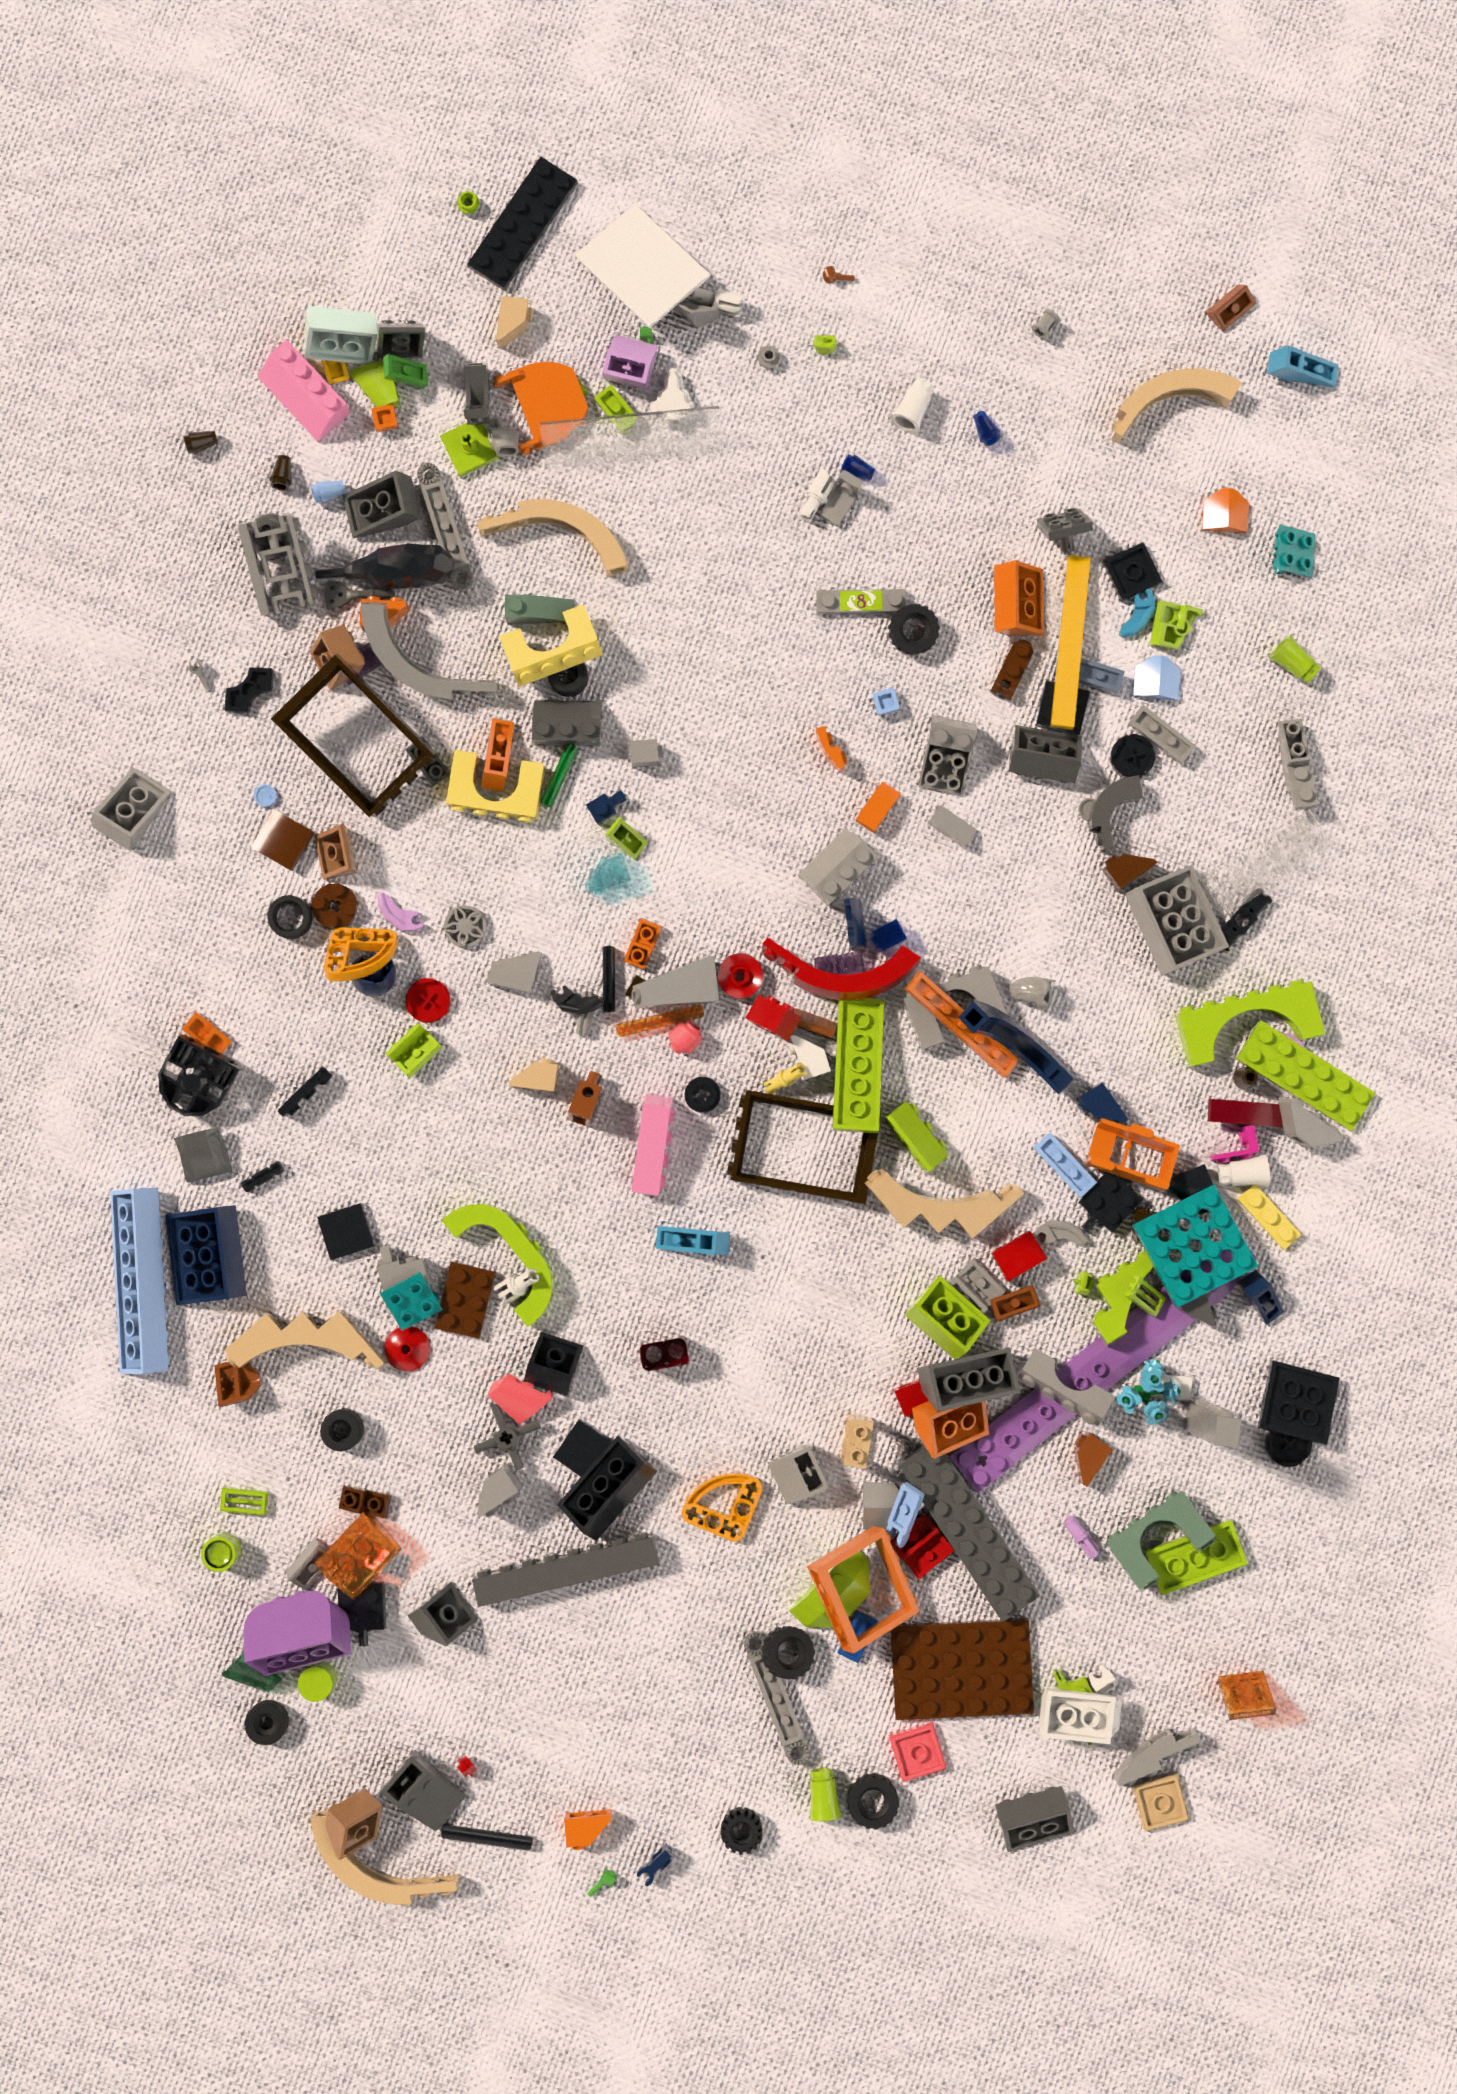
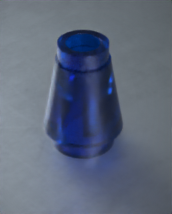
M985 411L976 413L973 419L980 442L984 443L985 446L995 444L1000 439V430Z
M847 454L841 467V471L846 470L857 478L869 481L872 479L876 469L855 454Z

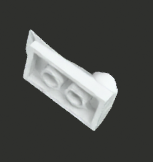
M1058 1687L1045 1688L1042 1695L1039 1717L1040 1735L1043 1738L1111 1744V1737L1119 1731L1122 1703L1115 1696L1061 1690Z

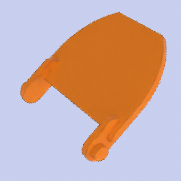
M536 362L510 371L503 377L502 375L493 377L494 381L492 384L494 388L513 384L532 433V440L518 446V452L522 453L523 456L530 454L532 449H541L569 436L581 424L588 411V405L574 369L564 364Z

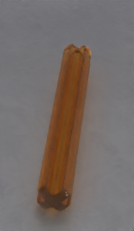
M699 1004L619 1023L616 1025V1032L618 1037L678 1024L680 1021L686 1022L703 1018L704 1010L702 1005Z

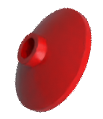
M736 953L730 955L723 960L718 969L719 985L731 997H750L758 991L762 984V968L759 962L748 954ZM743 973L745 978L739 981L736 979V974Z
M411 1326L403 1331L399 1327L392 1331L386 1339L384 1347L385 1356L388 1362L397 1370L405 1372L417 1370L425 1364L429 1357V1339L417 1327ZM404 1345L410 1347V1352L407 1354L402 1351Z

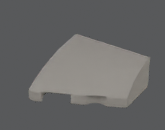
M537 951L493 961L487 983L531 994L542 952Z

